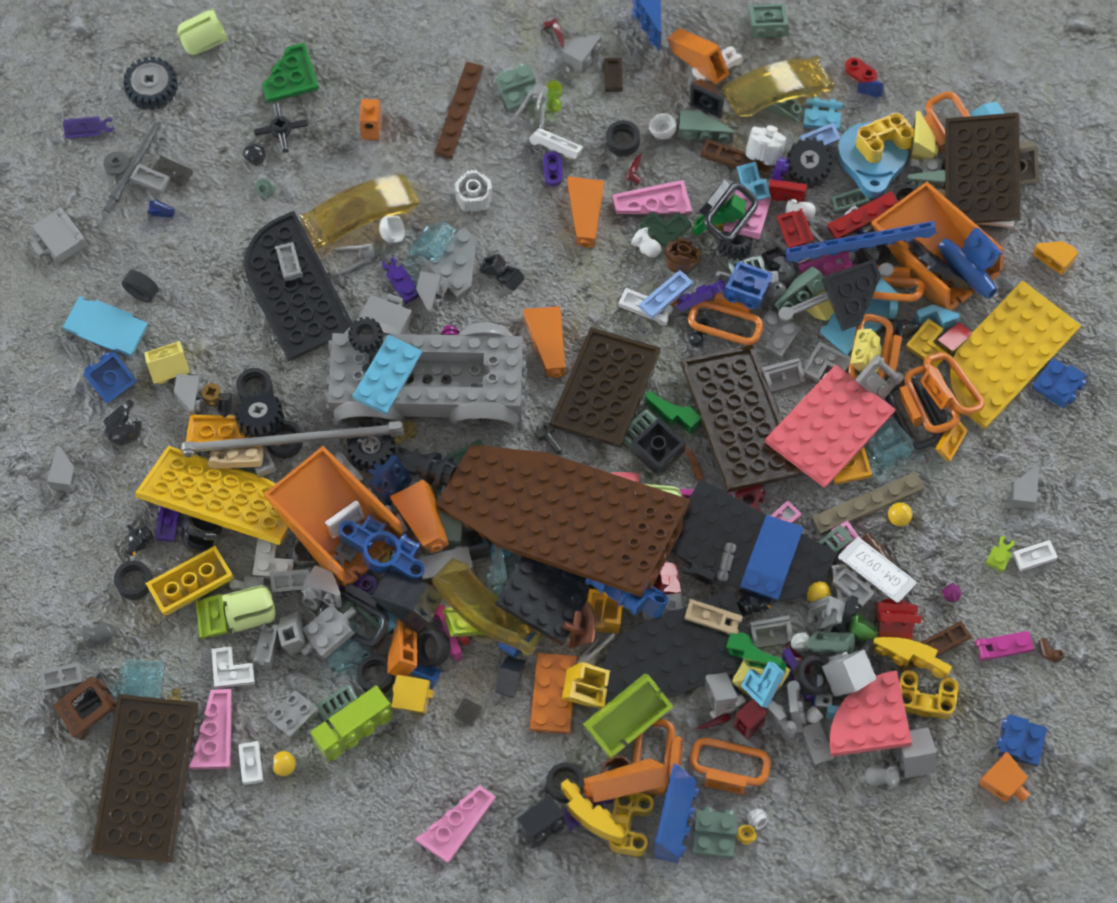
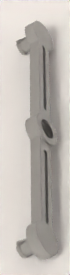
M883 263L880 266L879 272L881 277H890L893 274L894 268L891 264ZM825 292L791 308L783 307L779 311V318L785 322L790 321L793 315L829 300L828 295Z

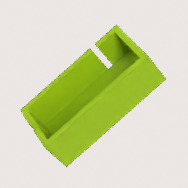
M643 674L588 719L583 726L606 755L612 758L625 747L620 742L622 739L629 744L672 709L673 705L659 691L660 689L651 677Z
M376 685L329 718L334 729L331 730L327 723L323 722L310 731L315 746L327 762L338 759L347 748L355 747L364 736L369 737L378 726L389 723L392 719L391 717H393L390 702Z

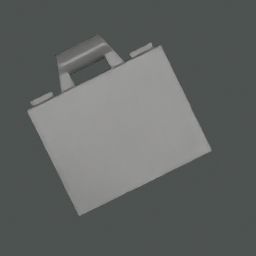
M61 207L32 226L33 233L37 237L32 243L33 248L40 257L50 254L58 264L88 246L84 236ZM40 243H43L47 249L44 250Z
M388 294L384 299L370 295L360 315L363 319L369 317L370 319L374 318L375 321L387 323L400 334L405 333L413 316L412 310L402 307L403 299L392 294Z

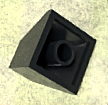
M702 79L693 82L690 86L689 105L718 119H722L724 97L718 88L711 82Z

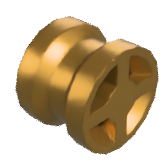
M210 383L202 389L204 402L208 406L214 407L218 404V394L221 393V390L217 384Z

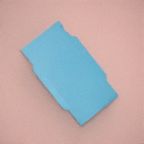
M79 296L63 325V330L97 345L132 357L148 327V323L134 318L131 313L98 300L87 301L84 297Z
M871 299L865 314H875L888 319V302H878ZM833 313L828 324L820 329V333L844 354L849 355L852 353L856 327L842 332L835 313ZM867 321L864 324V329H871L877 332L883 325Z

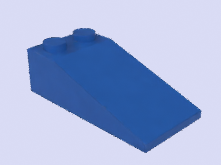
M766 515L742 579L741 589L779 601L804 527Z

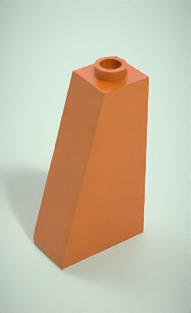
M681 28L667 37L671 51L714 84H718L729 75L719 45Z
M568 176L567 189L576 243L584 248L595 247L604 194V181Z
M561 307L523 309L524 323L546 377L558 378L564 376L565 359Z
M421 480L390 496L401 515L426 549L433 553L449 545L440 511L436 505L437 501L434 490L425 480Z
M649 758L585 778L583 791L586 798L593 802H599L669 785L665 765Z

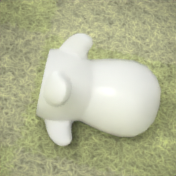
M795 199L788 200L786 213L795 212L802 208L807 221L814 218L816 208L812 203H797Z
M648 228L639 230L632 239L631 244L635 247L638 246L641 254L655 258L661 252V245L648 236Z

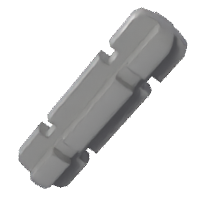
M726 543L725 553H723L719 567L720 571L717 574V579L720 581H727L728 571H730L734 557L733 553L736 550L735 544Z

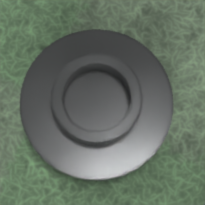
M112 152L105 157L103 165L109 174L119 175L127 170L129 160L122 152Z

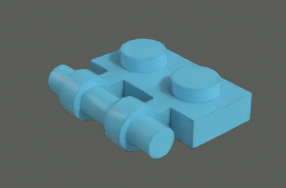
M814 97V99L807 98L806 105L813 106V109L805 108L803 128L819 129L834 122L839 132L841 113L834 112V110L842 109L843 102H836L834 99H830V101L819 100L820 98ZM818 107L829 108V111L818 110Z

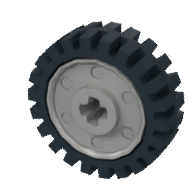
M152 56L148 60V57H143L144 61L138 59L136 60L137 64L133 62L131 68L128 67L126 69L127 73H124L123 79L124 89L128 99L136 107L140 108L142 106L145 110L149 107L150 110H154V106H157L160 109L161 104L164 106L168 105L167 101L171 102L173 96H176V90H178L177 76L171 64H168L166 60L163 61L159 57L156 60Z

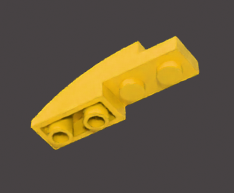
M896 637L875 638L872 648L881 656H888L897 665L907 667L909 662L913 661L914 665L921 669L926 668L937 678H947L952 669V666L935 658L938 650L920 642Z
M568 779L561 783V791L570 801L567 804V811L582 826L608 841L621 845L625 843L624 834L626 833L621 825H616L611 820L613 817L606 808L603 810L600 805L594 808L587 798L584 799L579 794L581 793L579 787L575 783L571 784Z

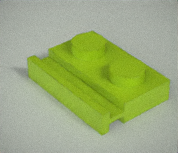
M222 594L204 598L201 601H195L199 636L201 639L229 633L225 614L226 603L222 601Z
M480 606L445 608L442 611L446 616L445 621L451 637L484 635L488 631L483 615L479 612Z

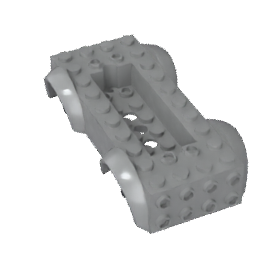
M378 321L384 334L383 342L389 334L422 350V355L410 376L414 377V381L410 384H404L387 416L352 399V395L379 349L376 348L375 352L369 351L370 354H366V352L362 354L359 350L356 351L348 338L350 327L345 333H333L332 340H329L330 357L327 360L329 375L326 376L328 392H325V403L327 404V411H330L331 417L337 423H342L344 419L351 417H364L366 420H368V417L369 420L373 419V417H378L396 422L401 421L403 416L449 417L453 424H457V422L465 419H479L481 422L483 419L484 422L487 419L507 422L509 426H515L519 421H522V415H525L527 343H523V336H513L508 329L501 325L488 322L475 323L462 329L458 335L400 334L391 325ZM363 329L359 333V339L364 342L371 340L373 337V332L370 329ZM448 375L452 378L449 384L441 382L443 376ZM426 377H430L433 379V381L430 384H424L422 382V380Z

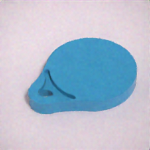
M872 122L860 123L850 127L843 133L839 141L837 157L842 169L857 183L861 192L868 198L877 199L885 195L891 182L903 171L908 149L902 150L892 140H886L883 142L884 150L881 161L878 163L867 161L856 147L855 142L858 129Z

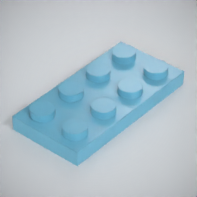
M388 334L352 395V399L387 416L421 357L422 350Z

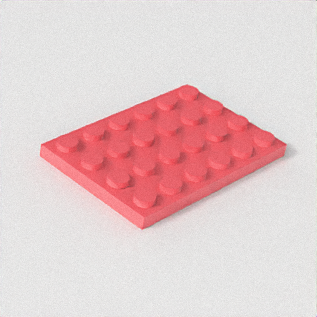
M835 365L767 436L765 443L822 487L826 488L891 418L896 409L875 393L868 392L847 372Z

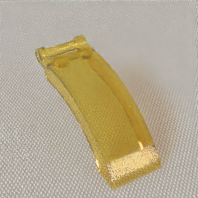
M816 56L812 59H791L760 67L729 82L722 87V90L737 116L748 117L777 102L795 97L817 96L821 91H830L836 85L833 80H830L821 65V60Z
M397 174L373 179L344 190L311 211L303 213L300 219L302 223H305L312 238L313 247L320 248L328 242H336L369 222L388 215L405 214L418 206L419 202L404 174ZM314 218L323 233L321 237L318 236L311 221Z
M451 558L433 577L432 581L451 608L471 626L488 637L522 650L527 656H530L535 651L537 644L544 637H547L495 606L494 604L498 596L491 592L474 575L468 563ZM533 631L537 632L530 642L525 641Z

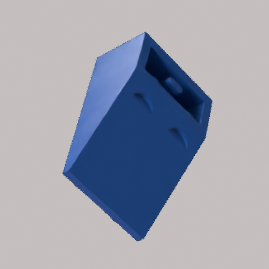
M632 0L633 16L640 21L643 32H647L651 45H655L658 51L661 50V0Z

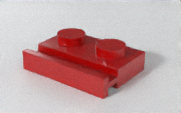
M770 179V197L773 201L788 202V200L793 199L797 200V203L804 202L807 184Z
M802 208L795 212L791 211L776 216L787 248L814 243Z

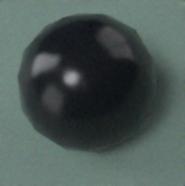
M252 143L243 150V157L253 166H259L264 162L266 153L261 145Z

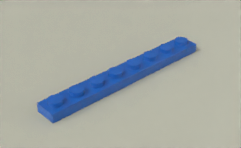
M930 221L786 248L787 262L792 261L796 263L805 258L817 259L821 255L827 254L834 256L843 251L855 252L859 248L864 247L871 249L880 244L892 245L896 241L902 240L909 242L918 237L930 238L937 234L935 222Z

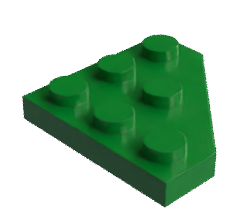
M305 42L288 46L281 60H278L272 69L269 78L262 84L267 104L319 90Z

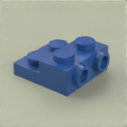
M738 261L725 287L724 297L731 303H743L748 309H759L772 280L773 273Z
M107 352L99 358L101 361L96 365L92 363L87 366L83 377L94 391L99 394L106 405L137 383V380L115 352L111 354Z
M1053 358L1033 384L1032 389L1064 409L1067 404L1071 405L1077 397L1075 394L1077 390L1081 391L1087 383L1085 380L1087 375L1074 366L1070 365L1067 367Z
M1009 714L1007 719L1003 718L1000 730L1004 732L1003 736L999 737L997 741L998 756L1002 757L1007 752L1014 761L1038 767L1047 727L1028 722L1029 719Z

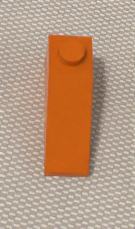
M397 618L388 654V673L395 676L408 677L417 667V633Z

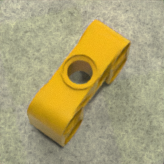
M892 113L889 116L860 127L857 132L855 145L867 161L878 163L882 159L884 141L892 140L898 148L907 150L912 146L915 131L904 116L899 113Z
M910 670L901 674L899 684L902 698L910 700L909 704H904L906 713L939 719H949L953 715L958 693V683L955 679L950 677L944 678L940 683L938 693L930 695L920 693L917 690L918 676L915 672ZM909 679L913 684L906 685L903 680ZM949 686L953 691L946 692L943 687ZM941 705H947L950 710L944 711Z
M634 793L615 798L614 810L612 811L613 818L611 820L616 825H621L626 834H624L625 843L622 845H615L609 841V847L613 852L632 856H642L646 853L648 846L646 836L630 831L633 815L647 817L652 814L654 800L650 795ZM621 799H628L630 803L627 806H622L619 801ZM641 802H647L649 803L650 807L647 809H642L639 806V804ZM641 841L644 846L637 849L633 846V843Z

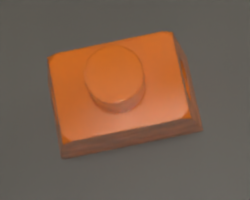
M361 99L359 118L361 140L380 139L382 108L378 99ZM368 123L372 124L373 127L368 128Z
M1007 752L979 782L981 787L1004 802H1008L1014 795L1023 803L1030 796V793L1022 787L1028 779L1027 775Z

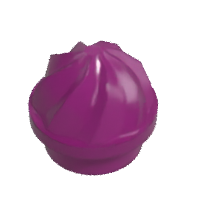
M446 325L441 335H458L460 332L456 326Z
M954 582L941 590L942 597L948 602H957L961 597L959 585L956 586Z

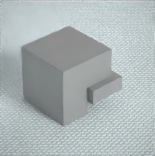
M865 650L856 651L849 655L847 651L828 657L830 662L822 666L834 696L857 692L877 679Z
M928 727L910 731L912 746L892 748L896 761H900L904 778L936 773L937 751Z

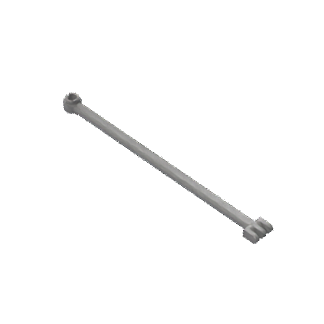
M396 421L389 422V425L209 442L187 441L181 443V452L184 457H193L196 452L387 434H390L391 437L402 436L404 430L402 423Z

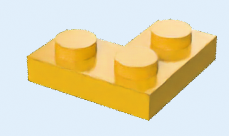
M928 318L906 344L905 348L923 361L929 355L938 352L947 353L934 343L942 334L943 328ZM943 360L932 362L931 365L938 367Z

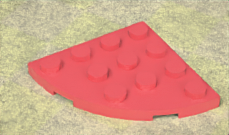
M897 670L877 675L875 681L857 692H851L844 699L834 716L831 726V757L912 746Z

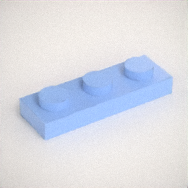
M679 270L639 304V308L653 319L693 286V282Z

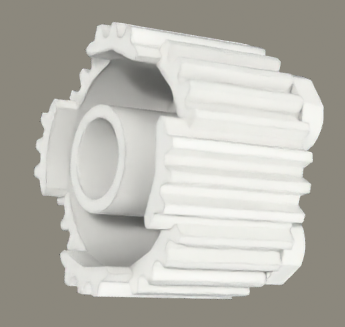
M767 126L766 129L764 127H753L748 139L746 155L750 160L757 158V160L764 161V164L768 166L776 165V161L782 157L786 137L779 133L778 129L774 126Z
M467 170L464 176H460L455 183L456 200L464 212H480V210H487L490 206L492 199L491 180L487 179V176L484 177V174L481 175V172H477V170H471L470 172Z

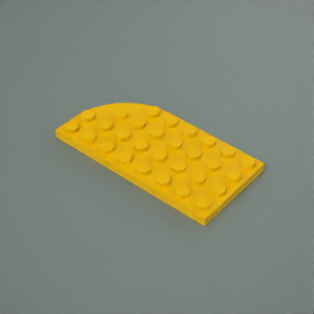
M1023 280L971 333L972 335L958 348L953 357L984 399L985 405L981 411L967 415L984 429L1000 415L1081 328L1078 322ZM950 368V387L955 398L964 407L976 405V400L953 369Z
M171 446L165 449L135 492V498L277 545L282 543L290 529L264 497V493L272 488L275 483L264 477L258 478L257 474L239 468L212 469L208 466V458L196 454L193 457H184L180 449Z

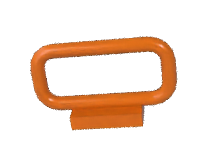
M949 91L942 92L928 100L925 105L927 115L923 117L935 136V145H938L940 153L945 152V129L932 107L944 99H951L962 117L970 116L960 98L955 93Z
M893 267V274L890 277L882 276V278L890 286L910 288L911 286H917L916 292L914 294H899L874 291L872 299L916 301L922 297L925 291V283L919 279L912 278L911 268Z
M723 293L715 294L713 302L705 300L693 306L688 315V323L692 329L743 345L757 343L764 327L762 319L750 313L751 309L746 308L740 302H729ZM706 307L753 321L756 324L754 334L751 338H745L699 324L695 321L698 310Z
M865 314L862 323L856 326L852 352L857 330L864 329V324L867 321L880 323L886 328L881 357L896 372L902 336L894 335L892 337L893 326L887 318L875 314ZM849 364V375L856 380L858 377L856 368ZM879 368L878 375L885 379V376L888 375Z
M938 352L924 359L923 364L926 372L920 382L941 410L946 409L951 404L960 414L971 415L984 408L985 402L982 395L951 355ZM938 360L946 361L976 400L977 404L970 407L962 406L932 367L931 363Z
M924 365L909 370L904 376L905 386L900 387V398L914 428L921 426V422L926 430L931 433H941L956 427L960 422V413L951 404L948 406L953 416L951 421L938 426L930 423L911 382L912 377L922 374L926 370ZM932 365V367L935 369V371L938 373V375H939V376L941 377V379L944 381V379H943V377H942L940 371L938 370V368Z
M658 719L651 726L665 727L667 729L664 765L668 781H670L673 764H678L681 767L684 742L681 736H675V728L670 721ZM643 732L634 740L632 764L640 761ZM668 786L639 793L660 796L667 791Z
M703 737L693 744L690 754V765L695 772L706 775L705 787L744 795L746 784L759 786L767 781L771 768V759L761 749ZM707 745L759 757L763 760L761 775L753 778L701 766L698 764L700 748Z

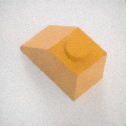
M1062 241L1037 243L1032 255L1060 275H1063L1076 261L1079 252L1072 245Z

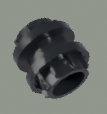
M428 453L422 457L419 463L418 476L430 485L435 481V487L442 490V486H447L458 465L452 457L446 456L442 460L440 453Z

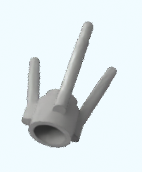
M537 84L533 90H529L528 96L518 109L515 117L520 115L532 97V100L536 102L535 110H539L542 103L539 129H543L548 88Z
M373 244L335 247V251L358 250L359 258L364 259L337 272L335 275L339 276L363 264L371 263L370 258H375Z
M600 633L578 658L579 660L576 663L584 662L595 666L597 661L594 656L615 637V634L612 633L590 654L603 636ZM604 662L597 665V667L603 668Z

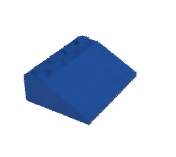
M673 764L655 842L654 854L656 859L678 863L679 858H684L686 846L682 844L684 838L688 839L690 826H687L688 818H693L695 807L691 806L692 800H697L699 788L696 787V780L678 764Z

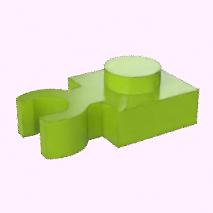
M1005 536L1000 538L999 547H993L985 564L1002 573L1012 553L1007 551H1010L1014 546L1013 540L1010 545L1003 543Z

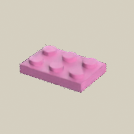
M736 190L735 194L746 201L745 211H747L751 206L750 200L740 191ZM771 197L758 200L757 210L740 231L739 235L760 239L771 204ZM739 219L732 224L725 222L724 231L731 232L739 222Z

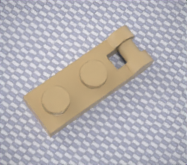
M263 448L210 451L211 457L208 460V466L212 469L262 467L264 450Z
M692 599L689 601L684 617L685 620L725 632L729 635L731 633L738 634L739 630L737 628L743 618L738 614ZM726 619L731 620L730 626L724 625Z

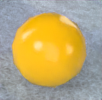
M905 503L893 504L888 511L890 522L898 527L908 525L913 515L911 508Z
M815 582L809 586L806 595L812 603L831 596V590L825 582Z
M287 751L277 752L274 755L273 772L282 777L293 773L296 768L295 757Z

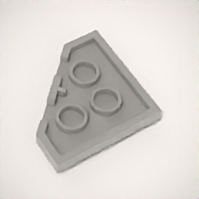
M466 227L422 258V262L433 274H439L448 279L447 289L456 299H459L472 289L477 239Z

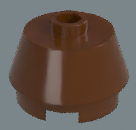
M677 238V241L674 242L669 241L664 249L667 268L674 273H677L679 270L684 274L690 273L700 261V248L691 245L692 241L684 238Z

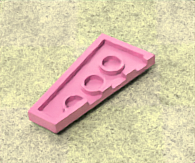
M683 180L612 195L616 214L692 215Z
M211 690L204 713V720L200 727L199 738L195 745L194 756L190 763V770L231 768L232 690Z
M479 785L463 798L457 806L444 814L445 816L439 821L432 824L422 835L420 834L415 841L449 864L496 800V796Z

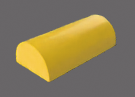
M214 546L147 582L146 585L165 617L234 580V577L218 549Z

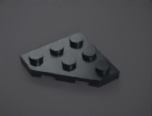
M915 238L912 241L906 242L910 246L908 249L916 256L919 255L917 259L925 265L928 264L926 268L933 274L938 272V276L944 281L949 279V283L955 288L961 287L967 291L969 288L967 282L960 278L946 262L928 250L925 245Z
M875 259L821 279L842 332L859 326L862 323L863 316L881 278Z

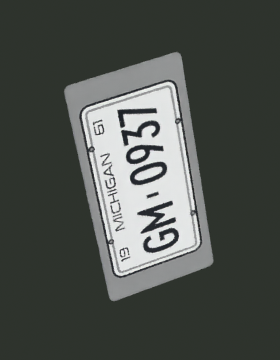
M856 537L838 556L897 603L917 583L859 537Z

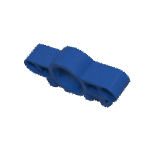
M372 514L368 516L362 527L352 521L341 523L338 534L340 541L360 552L364 564L370 570L377 573H385L389 570L417 581L422 580L425 566L421 561L414 558L421 546L420 542L412 541L407 538L406 534H403L401 539L398 540L393 534L385 531L388 524L373 518ZM349 529L353 533L346 535L343 533V530ZM384 541L388 546L394 548L395 553H393L389 562L379 563L378 560L372 559L369 556L367 549H371L374 542ZM417 569L420 571V574L414 575L410 570Z
M588 578L585 581L587 585L591 584L599 589V593L603 594L606 592L609 597L618 601L619 606H624L632 611L634 616L643 611L653 618H659L669 601L668 597L655 587H652L651 590L646 588L643 596L640 597Z

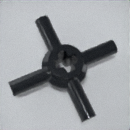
M275 103L273 104L275 118L272 120L271 125L253 129L254 135L260 136L272 133L273 136L280 140L282 152L286 153L289 151L287 137L290 135L291 130L308 127L307 119L290 122L282 116L280 104Z

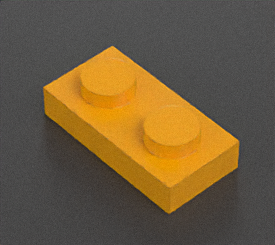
M959 422L956 427L944 432L935 450L945 461L952 460L968 430Z

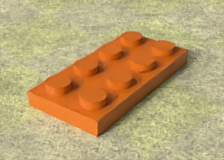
M537 653L530 731L570 734L573 702L562 699L566 670L577 664V656Z

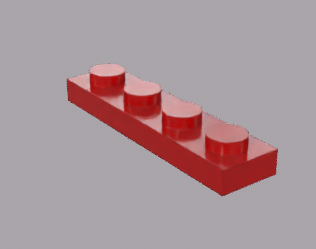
M891 191L827 224V228L834 239L845 238L870 225L873 220L899 201Z

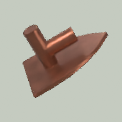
M589 602L584 605L581 612L575 611L573 624L565 621L562 625L563 629L571 632L569 649L593 643L595 614Z

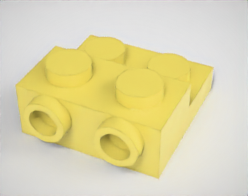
M871 329L857 330L850 364L860 373L876 355L881 356L883 347L880 345V337Z

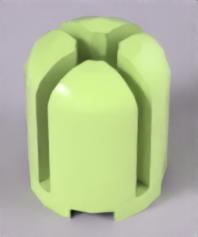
M213 8L180 23L178 26L177 34L186 52L192 56L201 54L228 41L227 35Z
M259 585L222 595V601L226 603L225 614L229 628H232V633L262 626V624H269L275 619L276 609L274 600H272L271 591L266 586Z

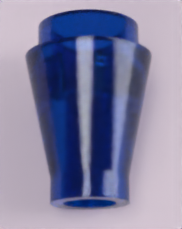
M880 80L858 82L857 93L878 99V97H883L884 83L880 82Z
M157 199L150 200L147 214H150L151 217L173 218L176 208Z

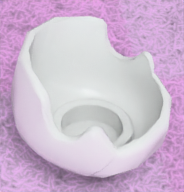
M663 113L656 115L650 120L649 130L657 139H669L674 135L677 123L671 115Z
M388 215L381 219L379 233L382 239L388 243H396L403 240L405 229L399 216Z

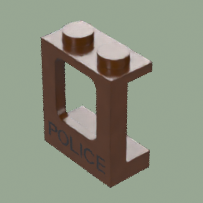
M90 676L53 705L74 738L82 740L87 736L86 730L108 713H115L117 702L112 695L107 693L105 690L107 686L100 678L97 679ZM93 687L100 697L102 705L85 719H81L73 706V701Z

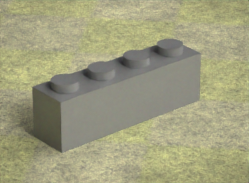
M456 546L449 551L440 550L432 555H418L414 557L425 566V572L420 582L426 584L428 582L439 583L474 574L468 546ZM417 569L410 570L414 575L420 574V571Z

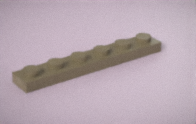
M914 472L812 517V521L821 536L847 520L851 523L924 491V486L917 473Z

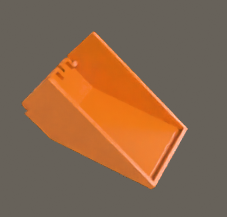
M925 182L871 222V226L877 232L934 221L937 234L930 238L918 237L915 239L925 245L928 250L934 255L936 254L944 262L946 260L937 248L941 241L949 238L964 248L966 238L974 228H979L1003 252L993 267L985 271L993 280L1003 270V247L928 182ZM903 240L896 241L892 245H886L902 267L911 268L912 278L919 279L925 283L923 295L934 305L952 311L959 306V302L963 303L973 295V292L970 290L972 289L971 287L966 291L961 287L955 288L949 283V279L947 281L942 279L941 281L938 272L935 274L930 272L926 268L928 264L925 265L917 259L919 255L913 254L908 249L910 246Z
M324 446L264 493V497L323 569L333 572L338 585H342L344 588L347 583L353 584L358 580L355 573L363 576L370 569L364 564L360 552L350 564L345 561L343 568L332 558L337 556L334 550L341 541L339 536L334 539L330 536L325 525L327 520L354 501H357L365 516L358 522L364 524L368 516L372 514L373 518L388 524L385 529L386 532L393 534L398 540L403 536L401 522ZM347 529L343 533L347 535L350 530ZM377 541L373 543L371 549H367V552L372 559L380 561L388 555L385 548L390 552L394 548L388 546L384 541Z

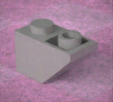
M593 35L573 39L564 51V62L583 71L586 66L588 67L591 64L593 56L601 51V36Z
M421 271L416 290L427 310L435 315H439V311L443 306L444 293L448 288V279L439 274Z
M177 374L174 388L175 396L190 415H197V412L201 411V400L199 399L204 383L201 382L199 376Z
M56 447L55 453L51 455L52 465L51 469L47 471L46 481L51 489L73 492L78 474L61 447Z
M1034 467L1014 482L1010 507L1034 510L1036 503H1040L1041 492H1038V486L1041 485L1042 474H1039V467Z
M315 565L303 582L305 594L312 599L316 598L328 605L340 608L342 605L341 595L333 572Z
M300 611L281 617L278 626L281 646L290 654L300 651L308 644L306 634L302 630L304 625Z

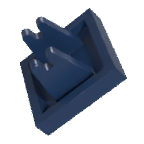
M394 455L384 465L375 463L373 465L375 470L369 469V473L373 477L368 484L384 506H390L393 503L390 496L404 490L412 481L398 457Z

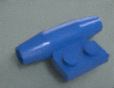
M979 228L972 230L964 241V248L949 238L940 242L937 247L948 265L960 278L967 282L969 287L986 299L992 298L997 293L998 288L985 270L993 267L1003 252Z

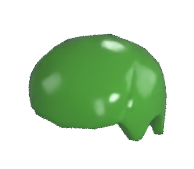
M857 613L849 622V630L851 633H855L857 640L864 642L867 640L872 641L878 634V629Z

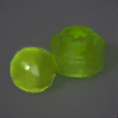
M552 80L545 87L548 88L547 97L551 99L548 102V109L556 113L562 108V102L559 98L563 94V86L560 82Z

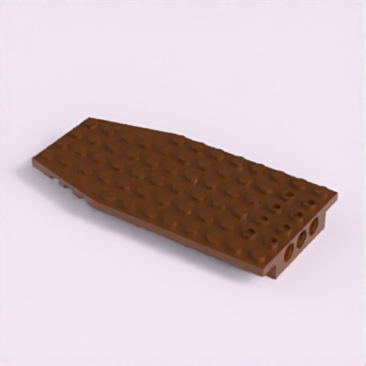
M471 444L436 505L439 510L453 519L461 521L467 528H472L484 539L487 538L492 541L498 548L642 597L646 588L652 589L683 529L682 518L690 505V499L548 452Z

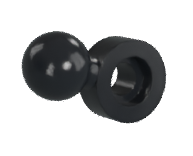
M700 315L695 320L699 324H706L708 327L714 328L713 319L708 315ZM699 331L692 333L689 336L690 345L693 347L701 346L704 341L703 335L707 334Z

